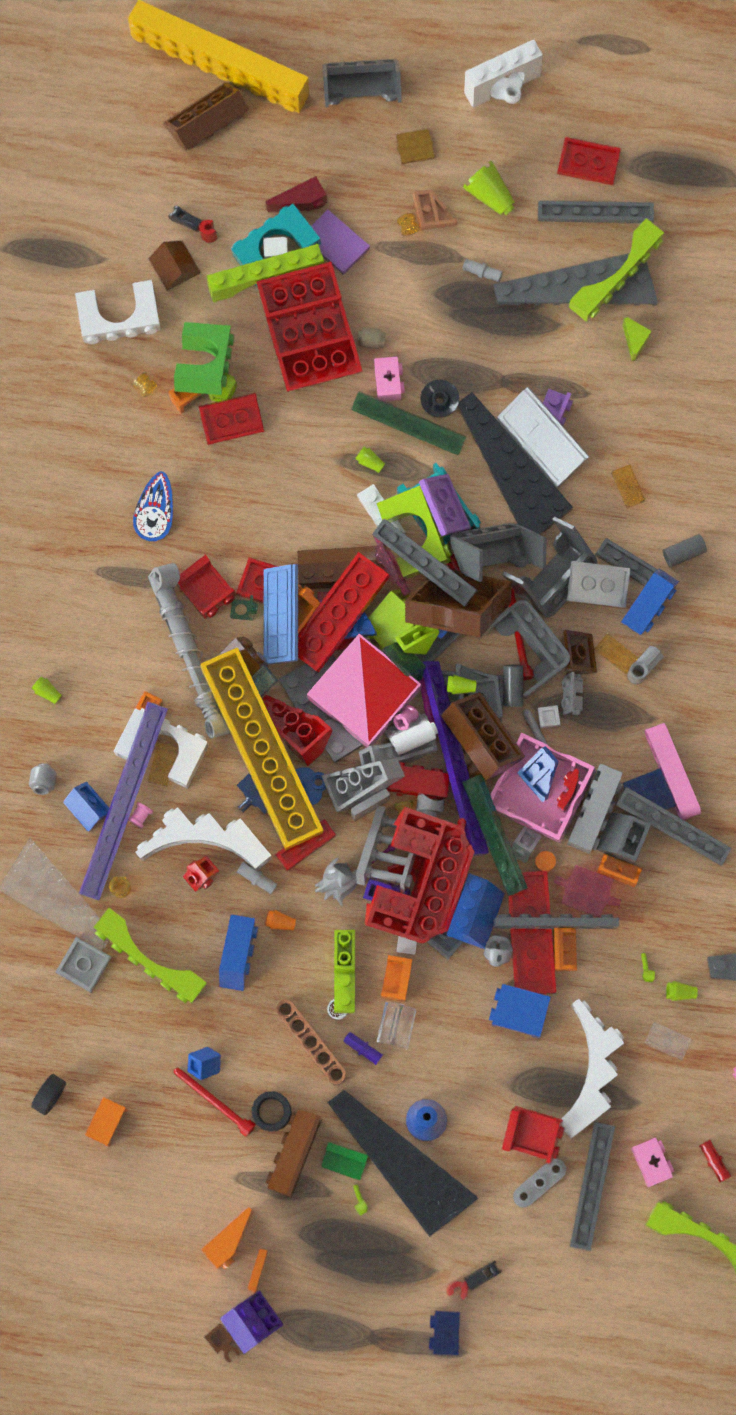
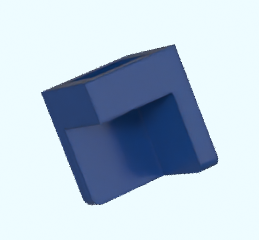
M209 1047L189 1053L188 1072L200 1080L218 1074L220 1072L221 1055Z

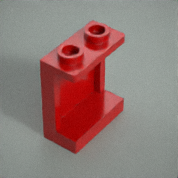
M206 554L180 573V580L177 586L204 619L215 616L219 612L218 609L220 607L229 605L235 599V590L218 573Z
M515 1106L510 1113L502 1150L510 1152L513 1149L546 1159V1163L550 1164L559 1155L560 1147L557 1144L558 1140L562 1139L565 1127H562L563 1120Z

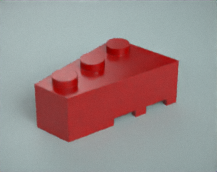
M399 762L405 776L385 788L388 792L396 793V796L403 797V794L417 798L418 795L424 794L431 800H441L448 796L449 775L448 773H443L442 769L432 768L431 770H425L424 766L412 765V767L405 766V763Z

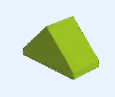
M627 317L624 318L623 329L631 360L634 361L650 339L651 330Z
M415 625L394 638L404 653L427 654L438 636L439 630Z

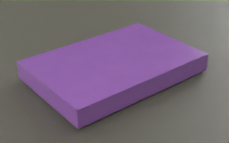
M329 210L311 226L321 239L319 248L323 258L328 262L332 261V265L343 275L370 249V246Z
M449 474L425 478L419 481L441 537L467 531L471 528Z

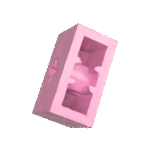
M398 357L375 358L374 367L378 402L401 400V393H405L404 381L400 382L399 375H403L402 363H398ZM387 377H391L392 381L388 382Z
M654 1138L631 1148L647 1187L673 1177L672 1172H674L671 1162L665 1160L663 1153L666 1151L661 1140L657 1141ZM650 1156H653L654 1159L658 1158L657 1168L649 1164V1161H651Z

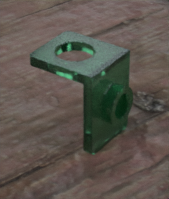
M250 595V601L234 599L231 605L230 618L253 621V615L257 614L258 602H255L254 595ZM240 604L245 605L247 608L244 615H238L235 612V608Z

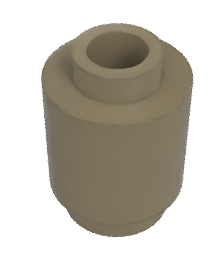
M363 327V331L359 330L357 342H361V347L384 348L386 333L379 329Z

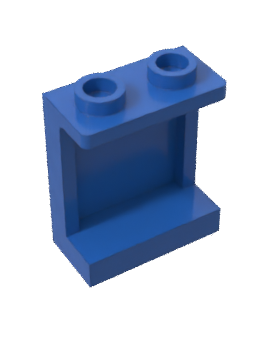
M502 984L501 989L497 988L494 1000L498 1002L496 1009H491L489 1020L492 1021L491 1026L521 1032L539 1039L550 997Z

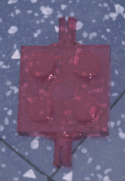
M373 536L377 543L374 546L377 551L375 557L385 567L386 570L384 571L391 575L388 581L397 584L403 596L410 594L411 591L407 586L408 583L402 576L400 567L391 550Z
M575 865L573 873L568 880L557 875L555 877L554 883L565 887V894L561 902L565 906L600 918L602 910L607 903L618 908L621 903L620 899L610 896V889L614 879Z

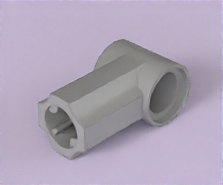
M650 645L641 657L631 665L627 673L628 680L633 684L642 683L645 677L664 657L661 651ZM633 670L641 671L642 676L634 675Z

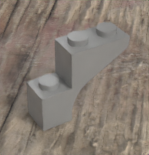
M432 740L402 755H398L392 743L371 745L359 751L362 765L397 758L402 763H412L437 751L436 741Z

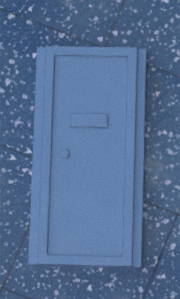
M297 564L264 570V657L268 665L298 661Z

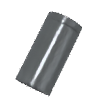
M697 534L663 549L662 552L667 565L671 568L706 553L707 547L702 536Z
M503 665V706H524L523 665Z

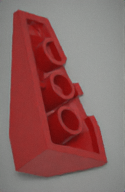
M265 695L262 701L280 739L304 764L309 766L323 753L333 731L332 728L319 716L310 715L302 709L293 708L283 701Z

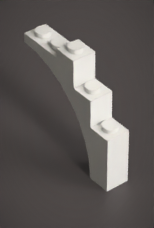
M172 808L164 814L165 818L162 820L166 828L163 829L161 827L153 834L154 837L148 842L147 840L143 841L136 851L137 856L143 862L156 852L171 846L186 843H203L233 852L244 859L256 871L272 859L271 854L241 819L231 821L226 826L227 830L224 831L210 813L206 816L202 814L195 820L196 824L192 825L179 808L175 810Z
M580 999L576 1000L571 1007L580 1019L586 1034L589 1066L586 1081L578 1100L562 1118V1127H565V1133L570 1139L611 1108L609 1097L604 1092L600 1093L598 1090L617 1076L616 1071L618 1069L611 1060L607 1062L605 1058L624 1044L622 1041L624 1037L617 1028L614 1030L612 1027L604 1031L602 1029L605 1027L598 1017L594 1018L591 1015L590 1011L592 1010L585 1001L581 1002Z

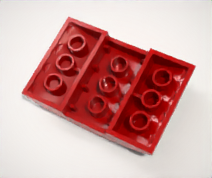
M332 261L256 281L272 344L287 392L363 372L344 310Z

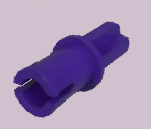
M349 1032L344 1038V1043L356 1050L359 1056L361 1054L373 1062L374 1065L383 1056L382 1053L368 1045V1041L364 1042L352 1032Z

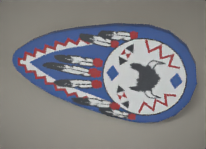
M163 471L156 473L147 483L133 516L135 532L147 541L163 539L169 533L172 526V487L167 474Z

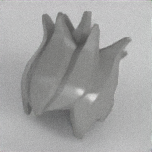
M335 858L326 867L323 879L315 884V887H319L315 892H326L324 900L333 895V899L337 898L339 904L343 906V899L356 888L357 870L352 873L347 862L336 863L339 858Z

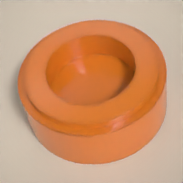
M549 851L540 852L535 860V865L540 871L549 872L556 864L555 856Z

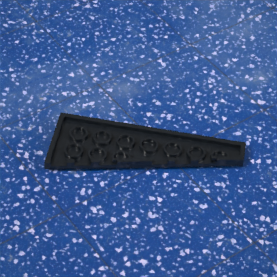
M473 392L459 401L458 409L518 525L541 535L555 524L552 520L554 517L561 519L573 510V506Z
M345 1090L328 1102L429 1237L479 1199L463 1184Z

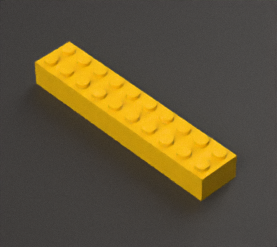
M138 0L128 17L131 35L136 41L148 43L152 48L156 50L161 49L171 57H178L188 65L198 66L202 71L206 73L211 72L223 81L228 80L238 88L248 89L252 94L256 96L261 95L273 104L278 103L288 111L300 113L310 95L307 76L146 2Z
M238 647L201 663L200 666L285 850L322 834L323 828Z

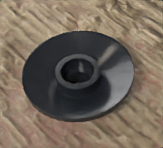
M434 380L423 388L420 402L423 409L429 415L446 417L457 409L459 392L449 381ZM441 398L443 399V403L439 404L436 402V400Z

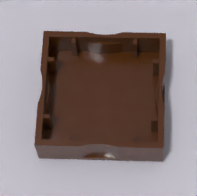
M452 570L478 590L466 607L429 578L405 600L406 623L481 637L511 604L512 581L482 576V581L478 582L471 577H466L461 571Z

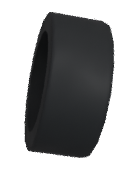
M51 1074L40 1087L31 1107L44 1116L47 1115L62 1095L66 1087V1081L55 1074Z
M275 1091L265 1092L254 1101L252 1117L262 1130L268 1132L279 1131L290 1121L291 1106L287 1098L281 1093ZM269 1099L279 1101L284 1108L282 1119L275 1124L265 1123L259 1113L260 1106Z

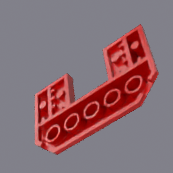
M404 807L393 824L397 828L391 846L424 858L411 896L377 885L371 904H366L365 925L423 944L434 936L448 931L474 855V850L469 844L462 826Z

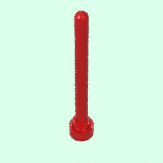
M512 588L511 604L509 607L516 603L515 593ZM516 631L514 636L520 665H523V681L531 680L535 677L534 671L528 665L523 637Z
M180 1068L174 1069V1075L237 1124L242 1135L247 1138L257 1124L250 1119L241 1118Z

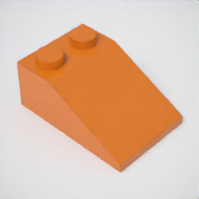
M248 1207L201 1249L217 1269L223 1268L226 1270L235 1262L233 1258L239 1250L254 1213L252 1208Z

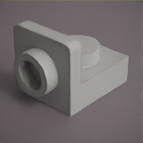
M524 826L513 842L509 854L517 860L526 863L542 836Z

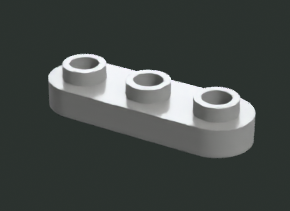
M554 1159L550 1164L546 1163L514 1191L513 1200L515 1204L525 1208L536 1201L565 1175L566 1166L564 1162L560 1159ZM557 1165L560 1169L559 1172L553 1173L552 1166ZM537 1179L543 1180L544 1184L542 1187L536 1185ZM526 1193L528 1195L527 1200H521L520 1194Z

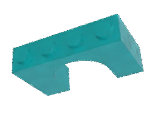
M292 204L289 207L285 206L274 218H268L260 228L253 229L245 239L235 242L231 251L238 263L245 265L263 260L260 255L264 244L263 238H270L276 235L288 236L295 241L300 249L316 244L320 246L321 239L295 205Z

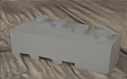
M392 758L322 775V778L336 811L341 812L350 810L389 787L405 775L398 759Z
M603 764L599 765L569 838L568 846L590 854L592 849L596 850L600 841L597 838L599 830L603 832L607 824V820L604 819L607 812H612L615 804L612 798L614 794H619L623 785L619 782L623 772Z

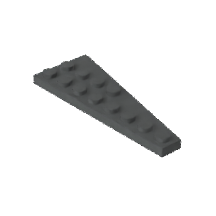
M630 253L493 284L498 305H520V303L535 305L570 304V300L583 286L602 282L614 275L626 262ZM647 262L641 263L638 266V271L633 277L629 276L625 280L626 283L620 291L616 290L608 303L614 304V306H621V304H634V306L652 304V306L658 304Z

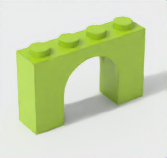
M420 485L376 503L382 520L386 519L390 523L410 515L420 516L427 526V538L421 547L443 564L451 562L450 556L452 552L450 547L444 543L443 537L445 536L441 537ZM402 557L396 558L404 578L409 579L421 574L420 571Z

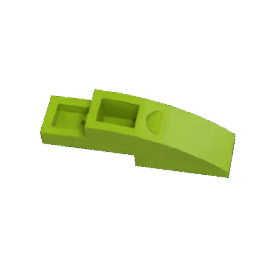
M334 930V1013H355V930Z

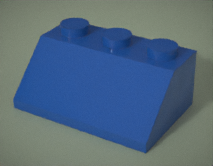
M469 873L447 936L485 950L486 943L494 926V919L497 917L505 893L489 880Z

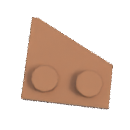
M432 189L413 192L420 230L456 226L457 219L448 213L447 207L438 199V196Z

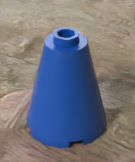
M430 1099L419 1100L409 1108L406 1115V1126L411 1135L416 1139L432 1141L439 1138L445 1131L447 1114L438 1102ZM429 1114L431 1116V1119L429 1121H425L423 1119V1115Z

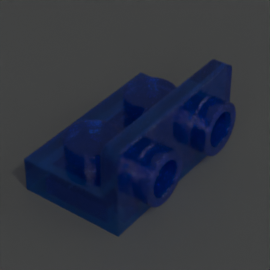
M435 1311L434 1315H430V1328H434V1337H429V1350H433V1355L458 1356L460 1312Z

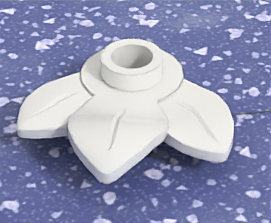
M514 72L509 78H501L491 88L490 95L496 99H504L511 104L517 103L521 98L520 89L523 84L520 75Z

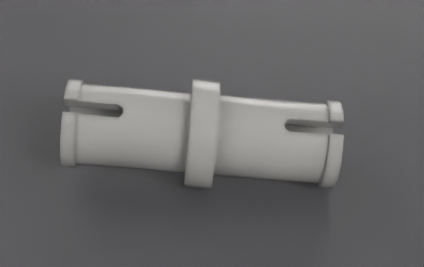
M466 258L463 265L464 271L477 274L479 278L485 277L498 283L503 275V271L491 268L486 263L480 264Z
M245 862L237 870V873L250 880L252 885L259 886L270 895L278 884L264 876L262 871H256L245 864Z

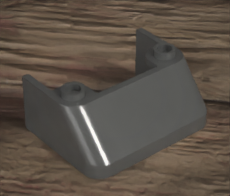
M396 59L323 64L325 107H329V104L338 105L344 98L382 95V98H386V101H396L398 99V103L402 102L399 61Z
M556 517L552 520L560 530L553 543L557 554L546 565V569H543L533 581L527 576L517 578L507 572L502 574L506 580L512 581V588L516 594L525 601H528L535 610L546 617L555 615L567 601L571 561L597 564V558L575 526Z
M505 523L452 533L450 535V544L461 573L478 582L482 581L484 566L511 562L516 567H526V564H533L541 569H546L547 538L518 524Z
M525 600L517 601L509 607L481 637H477L480 640L494 628L502 636H511L518 631L542 662L534 669V678L538 683L524 693L523 697L525 699L551 681L570 661L569 652L532 605Z

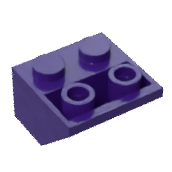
M260 1290L220 1318L244 1354L283 1326V1323Z

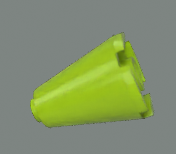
M489 161L490 166L486 168L484 165L468 180L470 184L468 186L464 184L463 188L498 214L502 215L504 213L507 215L515 208L513 206L515 201L492 161Z

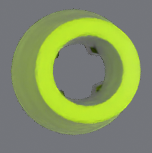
M365 446L355 458L359 461L358 464L373 469L378 473L385 465L370 448Z
M457 675L448 676L447 692H451L452 695L475 693L476 681Z
M42 676L31 688L35 691L34 694L54 704L62 697V694L57 691L52 683Z
M677 981L667 983V999L679 1001L697 998V987Z

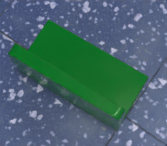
M328 1142L321 1167L360 1180L368 1155Z

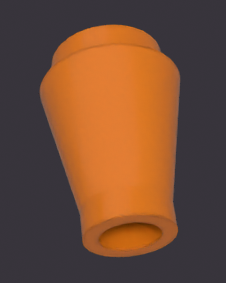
M275 909L273 911L268 910L265 926L269 927V929L293 931L296 919Z

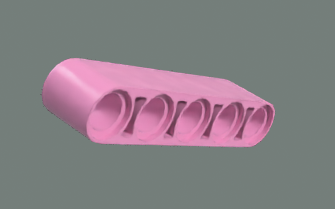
M662 723L644 730L679 818L686 820L701 814L700 806L666 725Z

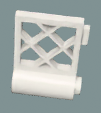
M418 713V719L415 722H411L407 730L401 731L394 724L389 726L384 732L395 747L398 755H402L436 739L438 730L434 722L430 723L425 714L421 715Z

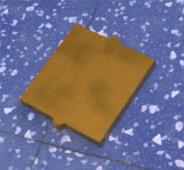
M429 128L396 134L397 151L400 153L402 164L435 159L432 147L434 142L431 141Z

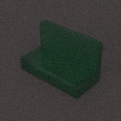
M397 642L383 648L382 652L405 676L411 675L417 681L422 679L426 666L414 653H404Z

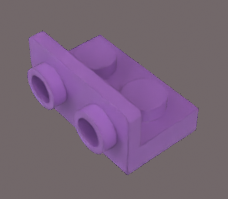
M548 389L543 404L564 426L566 418L563 416L565 411H570L573 400H570L571 393L567 392V395Z

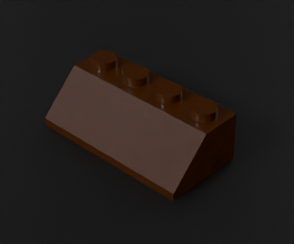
M225 82L163 123L179 146L185 150L195 148L201 140L212 137L213 133L218 129L226 128L232 120L244 116L249 108L240 90Z
M376 546L297 551L299 585L303 588L307 586L310 589L332 588L358 552L378 566Z
M480 692L454 701L441 715L486 781L501 775L526 757Z
M298 1109L297 1113H292L289 1124L292 1125L289 1133L285 1132L281 1144L284 1147L282 1152H277L273 1162L276 1164L274 1172H269L266 1183L269 1184L268 1189L292 1198L320 1127L321 1116Z

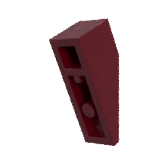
M317 176L266 200L265 206L267 212H280L285 206L289 207L292 204L295 205L298 211L318 210L327 203V194Z

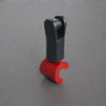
M174 206V211L168 215L169 219L173 222L184 225L195 232L200 230L201 238L204 242L213 243L217 240L216 230L213 229V220L203 221L179 206Z
M496 1260L465 1277L464 1282L453 1281L449 1283L446 1291L447 1295H453L454 1289L459 1287L461 1290L459 1296L464 1300L468 1294V1289L472 1291L502 1272L495 1265ZM487 1268L491 1273L488 1277L483 1272Z

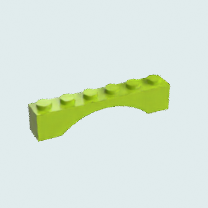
M646 218L633 232L632 249L623 266L606 280L593 285L583 286L570 300L569 308L586 322L591 317L595 318L600 312L599 308L603 304L607 305L613 297L612 294L616 290L620 291L626 283L625 280L629 276L633 277L638 271V266L648 261L651 256L650 253L654 249L658 250L664 242L662 240L664 232Z
M316 244L207 275V285L214 303L232 298L246 288L257 284L256 281L324 264V259L319 245Z
M108 908L94 926L96 930L95 935L103 941L106 938L113 943L111 947L120 954L122 951L128 954L129 957L127 959L134 965L141 964L145 967L144 972L151 978L158 977L161 980L160 985L168 991L171 989L178 993L176 997L185 1004L188 1001L192 1004L207 984V982L191 970L168 969L148 959L132 941L125 919L112 909Z
M665 1201L662 1204L656 1203L645 1226L663 1236L687 1234L704 1239L716 1246L729 1259L736 1271V1245L729 1242L730 1237L720 1232L718 1235L711 1232V1227L703 1222L697 1224L691 1221L693 1219L692 1216L683 1211L681 1214L673 1211L674 1206Z

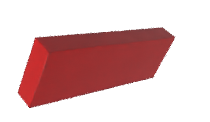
M325 819L320 821L323 828L322 834L290 849L285 850L283 848L275 854L286 871H289L336 837L335 832Z

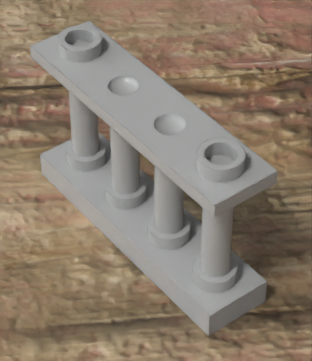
M377 806L356 872L357 884L365 885L367 878L375 877L400 883V893L405 894L406 887L411 886L412 875L410 874L416 854L409 852L408 858L378 852V849H376L377 844L385 843L391 845L393 840L392 836L383 835V827L397 828V826L393 825L396 819H391L386 815V808ZM380 860L403 865L405 869L403 875L373 869L371 863L372 861Z

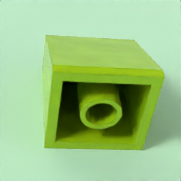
M403 589L390 591L368 617L377 632V636H368V638L375 639L379 643V648L385 653L396 652L400 646L394 637L415 626V624L405 622V600L410 595Z

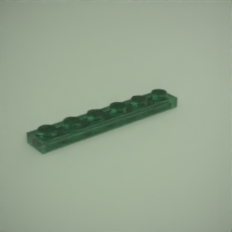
M361 391L357 393L351 409L458 456L467 436Z
M482 774L463 782L508 896L528 889Z

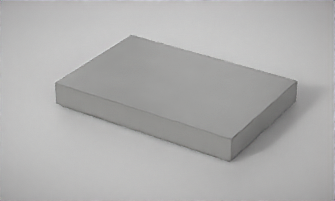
M571 561L567 601L626 608L630 568Z

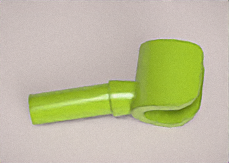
M642 953V979L645 982H653L655 971L648 970L646 953Z
M358 1184L353 1185L359 1203L354 1207L361 1216L368 1211V1207L361 1196Z

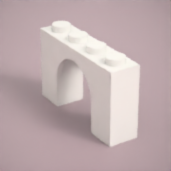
M534 39L465 71L464 93L473 108L489 101L491 88L506 75L517 72L523 84L540 77L543 55Z
M152 280L133 283L136 301L135 311L129 319L120 323H112L101 317L94 290L75 293L84 343L96 344L101 340L114 341L119 337L126 336L131 338L138 334H154L161 330Z
M134 709L114 749L116 756L127 760L145 709ZM164 719L159 735H167L173 738L179 746L178 757L168 778L170 781L188 789L209 747L208 742L204 736L197 733L195 736L187 733L188 729L180 725L174 727L170 725L169 720Z

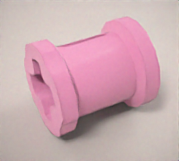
M411 705L403 707L402 712L393 718L395 727L401 731L407 730L410 723L418 719V711Z
M137 802V807L128 821L142 829L147 816L152 814L153 811L142 803Z

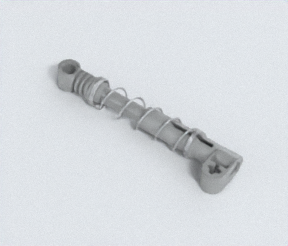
M175 563L155 567L149 574L148 579L160 606V617L166 621L171 635L168 637H172L178 651L175 654H179L180 658H184L187 667L182 669V671L188 670L194 683L189 688L195 687L198 693V697L194 702L197 707L203 710L202 714L204 719H206V733L211 739L230 734L231 732L201 670L199 660L203 652L197 648L195 643L196 635L191 633L188 625L189 618L183 613L185 607L178 600L174 587L180 580L178 567ZM198 651L201 653L200 658L197 656Z

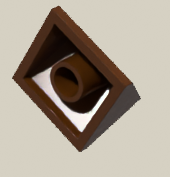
M182 240L163 242L148 258L167 291L201 273Z
M563 630L561 637L562 645L570 654L569 664L565 667L566 675L571 672L580 675L597 673L593 635Z

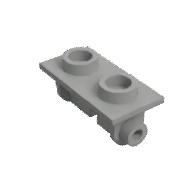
M571 672L565 675L562 680L563 699L561 706L563 708V715L571 712L573 715H580V712L583 711V697L576 696V693H583V678H581L580 674Z

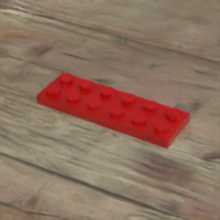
M358 552L298 633V658L319 673L391 575Z
M547 871L506 873L508 906L511 917H519L520 914H531L532 918H540L541 914H551ZM510 929L511 946L513 949L514 987L542 995L556 994L552 929Z

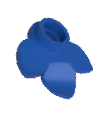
M308 767L296 769L295 771L311 805L317 804L322 798V792L327 789L322 775L325 774L314 772ZM318 779L323 782L320 786L315 784V781Z

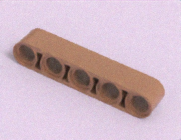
M289 1000L280 1001L277 1004L276 1011L283 1023L328 1081L333 1085L343 1084L346 1079V1072L295 1005ZM289 1005L292 1008L291 1013L288 1015L281 1014V1007ZM296 1021L304 1023L302 1031L297 1032L293 1029V1024ZM310 1037L317 1040V1044L313 1048L305 1045L306 1040ZM321 1054L329 1055L330 1060L327 1064L319 1063L318 1057ZM334 1070H340L343 1074L342 1078L338 1081L331 1078V1073Z

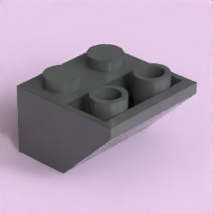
M611 812L596 850L634 865L651 824L633 816Z

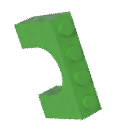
M184 322L182 350L204 351L214 355L216 358L210 363L203 365L176 363L174 391L222 395L223 387L227 386V376L225 373H229L230 362H228V359L231 360L232 348L230 346L234 345V334H231V326Z

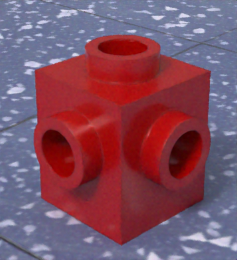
M205 856L198 861L194 860L186 867L188 871L183 875V878L195 892L202 888L206 890L214 883L212 879L217 875L219 869Z

